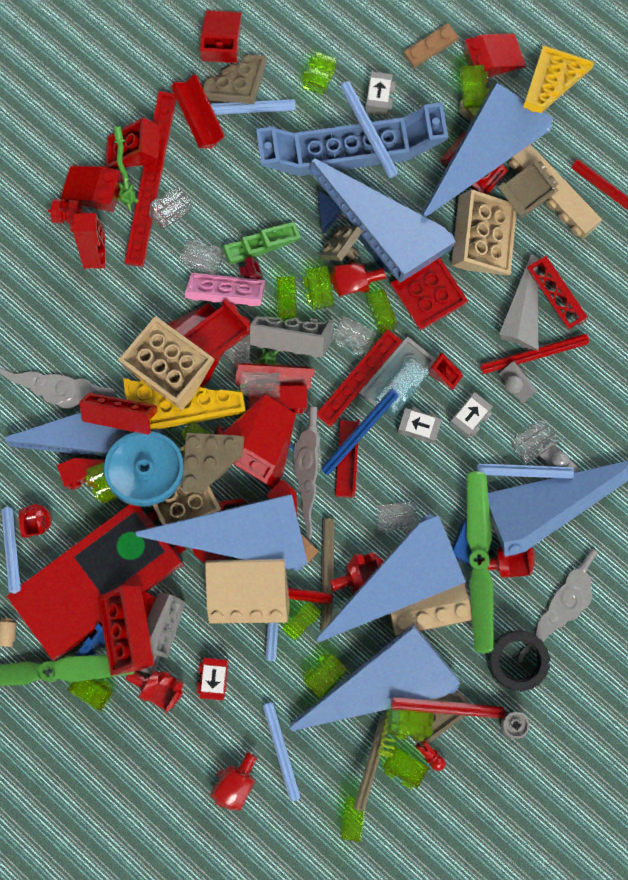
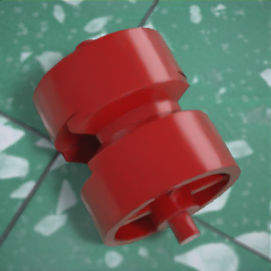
M53 199L51 209L47 210L51 213L52 223L64 224L65 221L70 224V221H73V214L85 213V211H82L81 202L77 200H69L66 203L63 199Z

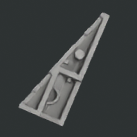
M531 255L499 335L502 340L518 343L521 347L538 351V285L527 270V267L538 261V258ZM537 266V267H535L533 270H534L535 273L538 275V266Z

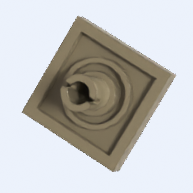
M358 226L337 227L332 234V238L323 245L319 255L324 260L342 261L346 255L351 262L358 259L356 255L359 257L360 252L352 246L363 231Z

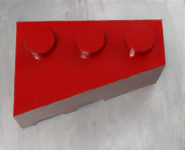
M73 214V221H70V230L74 233L83 269L106 268L105 231L97 214Z

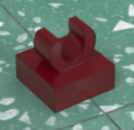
M252 257L244 259L246 266L239 268L241 276L244 275L245 278L251 277L258 280L263 278L258 260Z

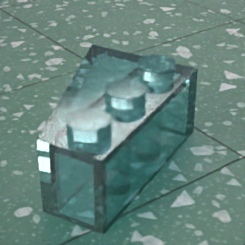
M412 358L408 362L404 361L399 368L400 372L396 376L393 375L386 388L383 391L381 390L375 398L377 405L389 390L394 389L399 393V397L384 413L392 420L396 418L430 373Z

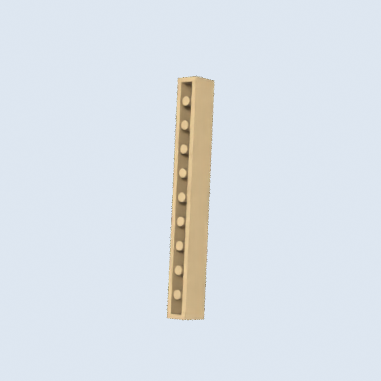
M478 88L460 102L459 111L464 118H468L471 123L486 98ZM531 144L507 160L510 167L519 173L528 167L533 159L537 162L542 161L547 168L545 173L548 177L552 175L558 182L556 186L558 192L547 199L546 204L551 210L556 211L563 223H567L571 227V231L575 236L583 240L600 225L602 219Z

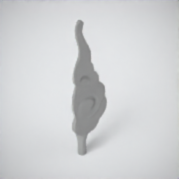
M0 368V374L13 383L32 389L35 394L43 396L48 403L58 405L64 409H73L79 406V401L88 393L111 397L116 395L115 389L98 387V385H93L86 379L74 380L64 375H43L33 371L14 374Z
M310 407L308 429L301 433L293 453L294 471L298 479V487L303 501V516L307 528L306 539L308 541L312 537L311 510L316 496L315 481L318 472L317 450L320 435L317 431V407Z
M594 549L590 550L586 558L576 569L569 572L565 584L553 596L548 611L541 616L535 635L543 642L548 635L552 634L556 629L563 627L567 621L575 620L582 610L586 609L591 603V578L587 574V570L598 554ZM527 645L521 651L518 662H522L525 655L533 650L530 645Z

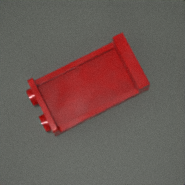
M225 299L222 307L183 336L216 360L250 334L251 324L245 316L242 317L238 313V309L233 303H229Z

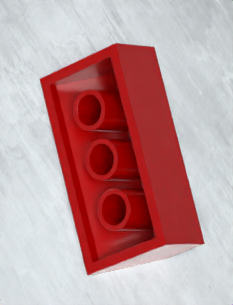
M121 586L99 596L98 603L110 676L139 671L153 666V653L141 586Z

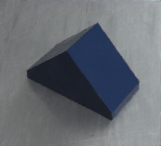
M321 191L318 192L321 232L326 233L341 216L342 210L331 198Z

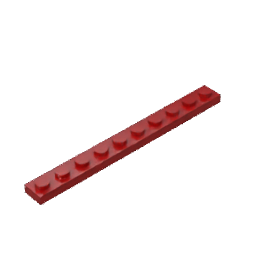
M158 92L153 123L160 126L159 156L157 160L143 167L125 265L144 268L177 101L174 93Z

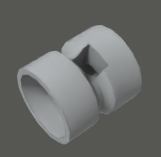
M520 712L506 713L505 717L500 721L501 731L509 738H522L529 731L530 724L528 718Z

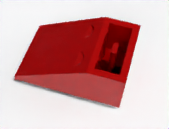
M206 11L200 45L202 61L238 63L242 12Z

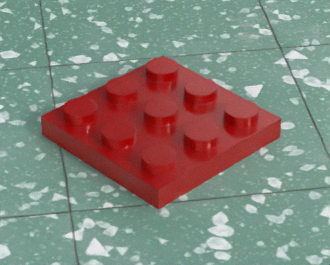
M441 258L433 261L401 283L395 280L390 284L419 331L468 303L467 298Z

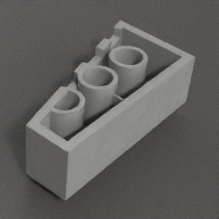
M256 316L250 325V345L257 346L258 348L275 349L276 351L293 352L294 354L311 355L316 358L323 357L333 341L334 320L327 319V323L318 322V319H310V322H300L298 318L282 321L281 317Z

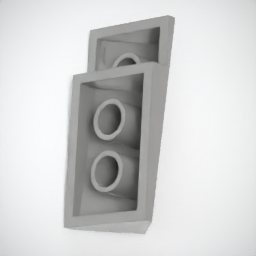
M158 593L147 618L154 665L139 671L151 674L153 671H156L160 657L168 658L186 602L170 594Z

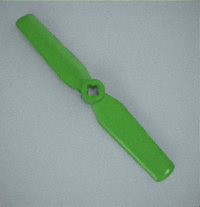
M473 471L467 474V541L472 551L469 561L473 567L469 582L475 652L489 653L493 651V580L488 570L490 564L488 551L492 540L486 474L480 471ZM478 555L485 559L480 566L477 562H474V559H478Z
M107 655L68 656L55 662H44L42 665L30 661L0 665V686L26 685L41 679L52 683L58 679L76 682L114 677L110 676ZM53 669L54 671L50 673V676L46 674V671ZM134 671V672H130V673L115 675V676L130 675V674H134L135 671Z

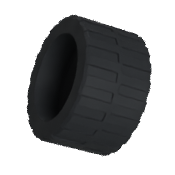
M521 630L508 631L499 635L493 641V651L487 655L488 669L496 682L507 689L520 692L532 690L534 687L539 686L547 677L548 670L550 669L549 651L544 642L535 634ZM516 641L530 645L537 656V665L534 672L529 677L520 680L508 677L500 666L502 650L508 644Z

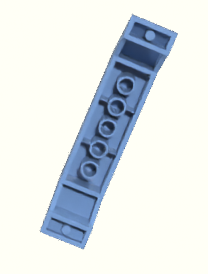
M442 102L423 105L419 110L403 118L371 122L393 163L409 161L448 139ZM360 124L298 133L276 129L275 126L256 129L261 166L297 176L312 175L309 169L313 159H317L338 171L381 165Z

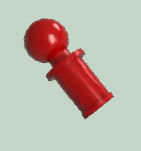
M420 739L419 741L424 747L417 742L415 748L425 757L424 760L430 763L434 771H442L446 767L445 759L439 756V752L433 749L426 739Z

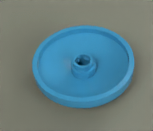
M152 431L149 435L134 432L119 439L109 450L104 464V474L110 490L120 500L135 506H151L168 499L180 486L184 473L183 458L176 444L168 437Z

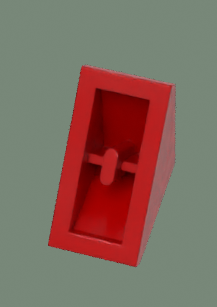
M444 353L439 354L430 367L428 374L451 390L455 388L463 376Z

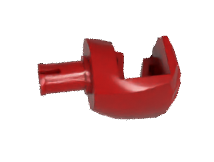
M356 262L332 266V273L329 275L333 288L340 298L356 292H369L371 282L386 279L384 267L367 272L364 264Z
M500 546L497 548L496 558H491L488 570L499 571L500 578L530 576L533 574L535 567V552L531 547L525 552L504 556ZM479 559L478 565L480 566L485 559Z
M374 552L367 553L364 556L361 554L353 555L345 566V576L329 580L332 591L335 592L350 587L355 594L382 564V559L377 557Z
M153 671L150 677L147 678L135 672L134 674L127 675L125 679L140 688L141 692L138 698L146 702L149 700L164 709L165 713L174 708L184 694L182 690L184 682L171 677L168 672Z
M246 752L239 768L229 766L217 772L216 776L219 780L209 794L215 800L217 806L236 811L242 809L256 781L249 773L258 757Z

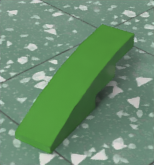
M295 222L263 229L259 234L243 237L241 241L224 245L222 249L230 265L300 240L301 236Z

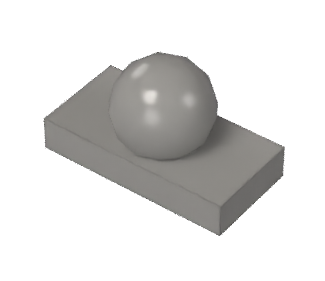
M515 362L510 363L499 373L505 381L506 390L511 394H515L522 404L537 392V389Z
M553 442L538 455L547 466L573 467L574 473L579 470L569 459V456L562 452Z

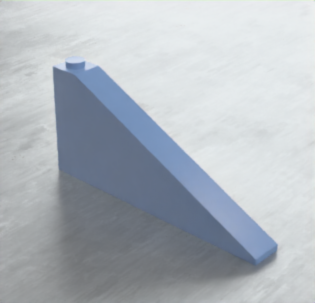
M498 83L493 85L420 215L428 216L545 134L547 135L553 126L551 122L554 118L545 112H531L523 108L524 99Z
M317 159L312 160L309 171L351 223L363 231L361 233L363 238L400 283L453 248L456 241L445 227Z
M81 413L7 436L5 441L10 447L106 458L111 447L119 439L131 434V432L83 422ZM165 428L152 430V432L164 435Z
M628 461L574 473L572 479L551 478L488 493L490 520L504 556L527 551L628 481Z
M285 495L136 531V536L245 560L285 559L286 569H292V571L304 569L303 565L308 564L292 495Z
M430 514L421 518L422 522L415 525L316 636V642H321L466 582L439 515L433 517Z
M413 623L290 722L289 728L291 731L391 709V699L393 697L420 700L443 697L448 693L453 694L459 688L460 680Z

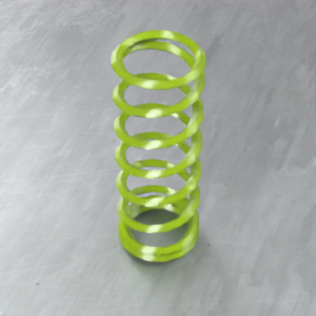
M389 709L386 712L388 719L385 720V723L387 725L383 727L386 732L381 734L384 739L380 740L382 746L378 747V753L382 756H393L391 752L381 750L380 748L395 749L393 746L383 744L382 741L396 742L394 739L386 738L383 734L398 735L385 729V727L399 729L398 726L387 723V720L401 722L400 719H396L402 717V713L397 710Z

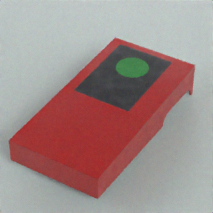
M129 504L20 586L21 590L15 594L10 593L6 596L52 660L57 661L95 633L96 630L94 628L97 624L102 625L98 603L99 596L121 586H141L143 595L144 592L149 591L174 571L184 567V564L179 559V555L187 550L184 546L177 545L172 548L169 543L136 536V531L156 527L153 523L158 519L155 510L146 515L140 506Z

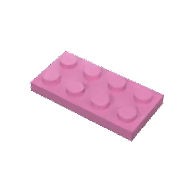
M191 273L185 291V298L211 302H223L226 299L229 303L261 306L265 280Z

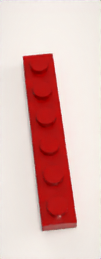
M387 330L317 412V418L331 428L359 395L364 386L402 344V340Z

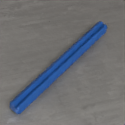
M391 389L321 467L324 474L329 475L394 403L399 397V393L396 390Z

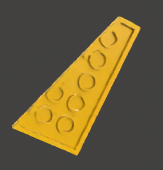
M543 45L523 108L531 112L542 113L593 68L595 62Z
M123 378L126 400L157 405L158 412L150 419L151 431L246 412L242 392L207 390V388L199 387L194 397L181 411L141 380L139 382Z

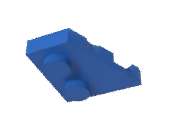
M96 625L94 628L97 631L92 638H87L76 656L97 655L96 651L101 646H105L102 625Z

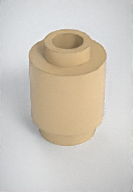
M1 618L0 646L13 647V642H15L17 623H13V619Z

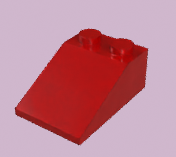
M515 34L479 35L464 41L463 52L474 82L526 67Z
M141 118L121 129L123 139H125L122 156L124 168L147 165L158 159L159 125ZM115 133L107 136L105 167L111 169H119L117 164L118 143H114L116 140Z
M463 133L441 157L440 161L446 167L466 133ZM501 164L471 185L470 188L488 195L508 170Z
M70 166L60 199L66 202L77 200L81 202L82 206L114 213L117 197L120 192L119 184L123 182L120 170L101 166Z

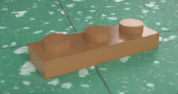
M446 24L405 50L403 55L411 66L416 68L458 41V36L450 25Z

